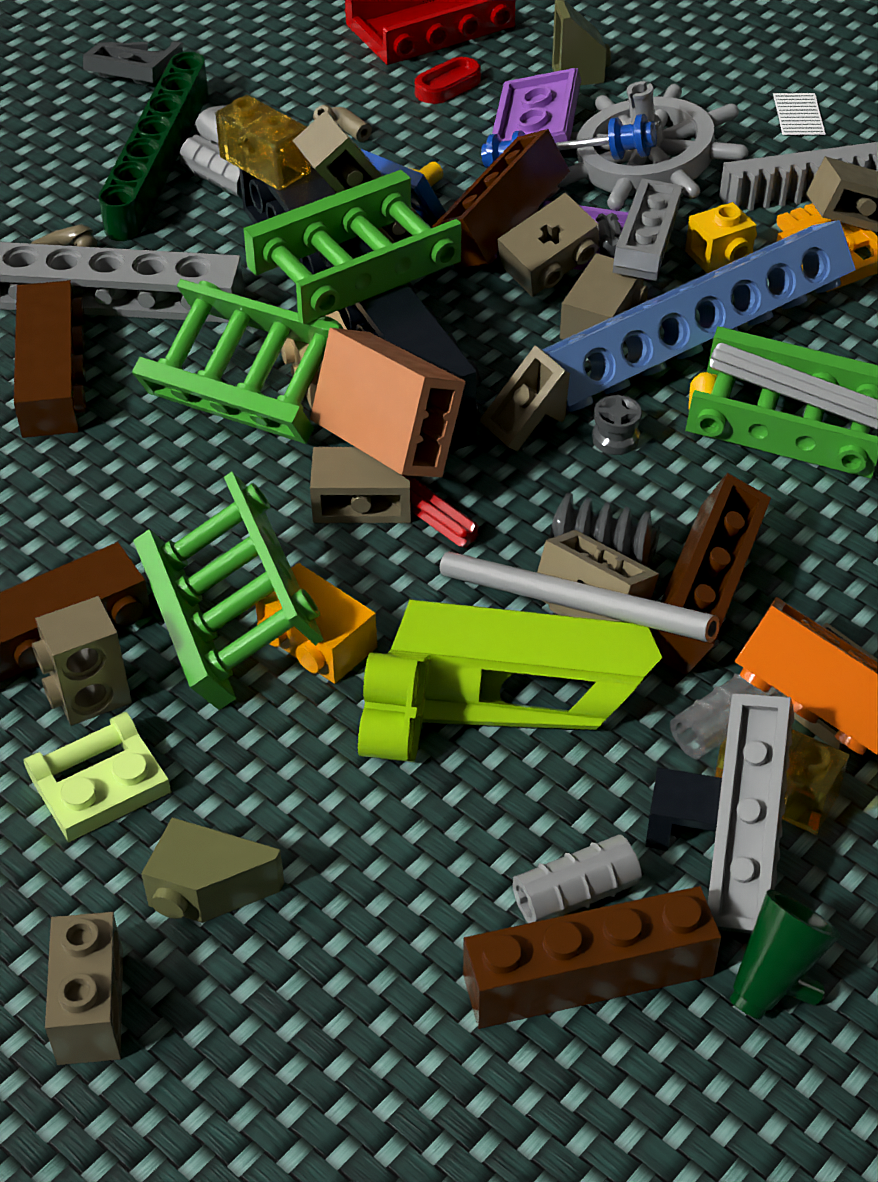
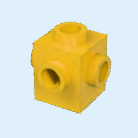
M733 202L689 216L685 252L706 273L712 272L753 253L754 240L757 236V224Z

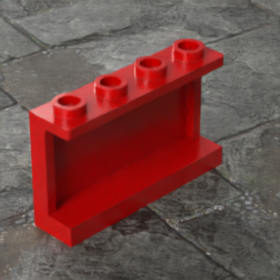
M345 0L346 25L386 65H390L514 27L516 0Z

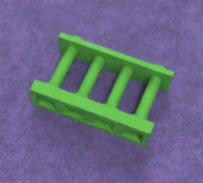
M402 170L392 172L244 228L247 267L255 275L280 267L296 284L298 320L302 324L461 261V222L454 219L434 228H431L411 210V178ZM397 221L412 236L392 243L378 228ZM359 236L373 251L353 259L339 243ZM319 251L334 267L313 275L298 259Z
M180 279L177 288L191 306V309L165 359L160 358L156 362L139 357L132 370L133 375L151 395L307 444L314 427L303 412L304 408L301 402L323 360L329 329H343L342 325L328 316L302 324L298 320L297 312L222 291L218 286L208 281H200L197 284ZM208 315L229 320L204 371L199 370L197 374L183 370L182 365ZM247 326L269 332L244 383H238L237 386L223 383L221 377ZM290 338L309 344L284 396L279 395L275 399L263 395L260 391L286 339Z
M720 326L717 327L707 367V372L716 374L717 378L711 394L694 390L685 431L872 479L878 460V436L869 434L870 427L853 421L850 429L823 423L825 411L808 404L803 417L776 411L780 394L762 388L757 406L729 399L735 380H743L712 369L710 367V359L717 344L725 343L878 399V365Z
M233 472L224 476V479L234 502L177 542L169 540L165 543L149 529L133 540L191 689L218 710L236 699L228 679L233 675L232 668L294 626L314 645L324 640L315 621L320 616V611L311 596L304 589L300 588L265 511L271 508L267 498L255 483L246 486ZM244 521L250 535L190 578L186 576L184 567L188 565V558ZM259 555L266 572L206 613L201 612L198 603L202 601L203 593ZM275 591L282 609L221 651L217 650L213 639L217 637L216 631Z

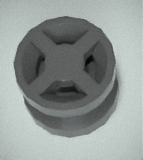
M621 395L608 396L597 402L594 409L596 424L592 432L593 444L599 450L613 455H621L633 451L638 445L640 436L638 429L642 416L640 405L635 400Z

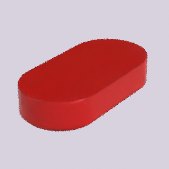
M455 57L443 62L415 78V96L418 100L425 103H443L477 86L481 81V66L476 60L469 57Z

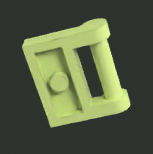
M127 712L110 718L111 725L43 756L38 752L24 759L26 770L34 786L68 842L171 793L169 779L138 734ZM119 744L124 750L59 782H56L53 777Z

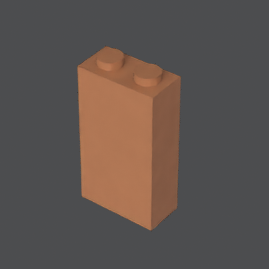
M330 328L310 420L401 475L442 477L466 381L371 332Z

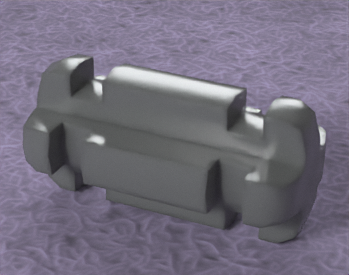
M601 213L596 218L599 224L600 254L608 257L615 256L616 245L621 235L619 218L614 213H610L607 216Z

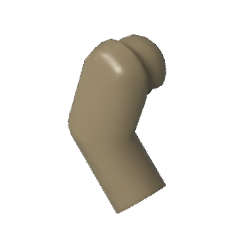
M321 105L314 111L313 119L315 120L326 110L346 133L359 142L366 141L371 135V125L347 108H331L328 105Z
M80 224L53 231L32 241L31 244L97 247V239L92 235L93 230L90 227Z

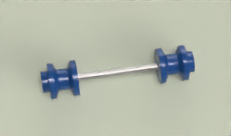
M645 114L636 115L634 124L623 125L621 120L616 117L609 120L608 136L557 142L556 145L560 151L609 144L614 160H622L626 150L634 149L637 150L641 157H646L650 155L651 147H656L657 131L655 123L653 121L648 122ZM522 130L514 131L512 139L508 141H502L498 134H490L487 138V143L483 144L481 148L484 167L488 168L517 137L523 136L525 133Z

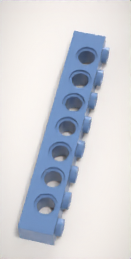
M836 220L812 225L542 349L570 373L567 412L589 406L593 403L592 395L603 390L605 394H610L630 386L629 378L641 373V376H648L667 368L666 360L677 356V359H683L703 351L702 343L710 339L713 340L718 326L738 331L737 326L746 322L750 326L771 319L773 317L772 310L781 306L782 309H788L808 300L806 294L813 290L816 293H821L840 286V278L856 270L841 222ZM732 294L734 295L735 299L734 305L732 302ZM697 309H698L699 314H700L699 323H698L697 318H696V311H697ZM661 325H662V327H663V329H664V339H663V341H662V339H661V337H660V327H661ZM624 341L628 347L627 358L623 354ZM587 358L591 363V373L589 377L585 371V362Z

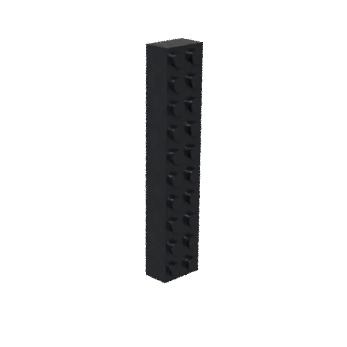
M283 126L236 139L243 209L254 224L337 193L313 168L294 144V139ZM359 236L339 243L353 259L373 251ZM319 251L298 259L313 275L334 267ZM411 282L338 310L348 330L371 332L466 381L449 452L476 443V423L480 420V413L476 403V387L480 386L478 368L473 360H467L458 349L454 336L450 332H445L439 325L432 308L429 305L424 306L417 297Z

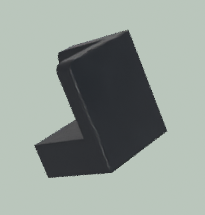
M657 767L645 847L668 851L672 824L716 831L722 778Z

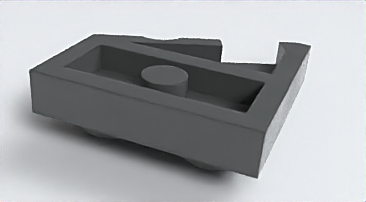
M99 42L83 55V68L86 71L97 72L103 78L125 77L133 79V82L137 84H151L164 73L170 59L174 55L183 52V42H171V46L165 51H148V42Z

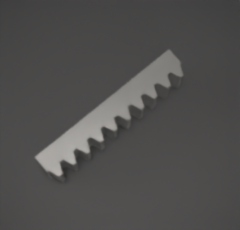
M878 142L724 162L719 198L723 205L733 202L738 207L743 205L749 211L754 210L756 203H759L765 209L769 208L770 201H774L780 206H785L786 199L800 204L801 197H806L810 200L806 193L825 156L878 171Z
M641 178L616 245L612 273L657 280L678 214L683 185Z
M732 693L708 896V906L718 931L751 935L766 891L774 890L777 884V862L780 860L779 840L783 832L781 821L782 815L785 813L784 793L787 791L786 774L790 765L789 747L792 745L791 726L794 723V704L791 697Z

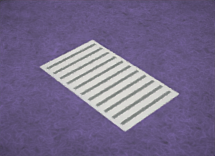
M773 93L782 135H826L815 93Z

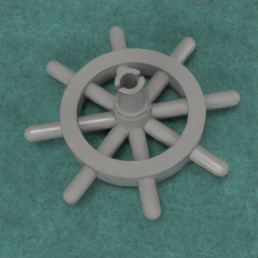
M645 81L635 82L627 87V101L615 104L607 96L600 95L595 100L596 108L600 112L587 120L579 132H572L570 141L608 136V124L611 118L618 117L623 125L634 124L636 115L645 114L648 122L653 121L655 123L657 145L656 147H651L650 155L646 157H641L636 149L626 150L622 160L613 159L609 144L577 148L578 163L568 167L570 172L558 186L560 188L586 178L597 188L611 193L607 200V205L611 210H619L624 205L628 196H635L641 178L683 185L682 194L688 199H695L700 194V188L693 180L706 170L712 159L739 161L744 160L748 156V149L745 145L715 142L714 127L735 119L739 114L738 106L727 104L706 112L694 103L679 99L682 94V89L679 85L671 84L663 97H653V85L651 83L647 85ZM690 136L695 137L694 141L682 140ZM607 150L608 152L599 155L596 151Z

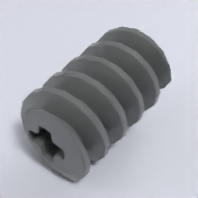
M566 493L556 510L549 539L577 530L632 560H636V562L651 568L659 541L660 526L652 528L651 512L647 511L644 512L637 524L632 523L630 507H625L618 519H615L612 514V503L609 502L604 504L599 514H594L592 498L586 497L579 510L574 509L573 494Z

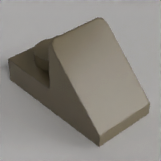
M535 345L479 421L507 447L518 451L545 414L563 423L566 415L570 373Z

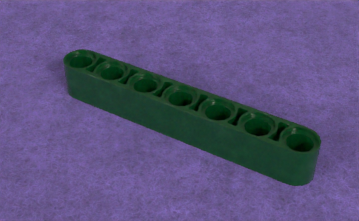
M182 52L170 59L102 187L98 198L104 233L109 239L127 241L141 233L179 156L181 147L188 138L208 97L207 75L203 55L196 52Z

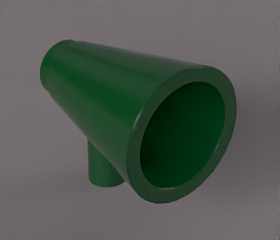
M767 890L733 985L734 991L729 998L731 1003L745 1014L759 1020L763 1018L766 1011H771L786 994L812 1006L817 1005L823 998L824 985L805 974L841 937V934L830 922L801 902L781 892Z

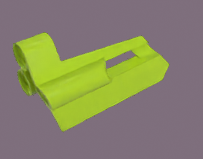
M410 599L391 650L387 654L370 652L368 655L364 675L363 697L365 705L359 727L358 755L415 762L422 723L596 730L637 688L644 677L662 659V655L649 627L629 622ZM515 673L595 682L569 710L509 704L500 698L502 684Z

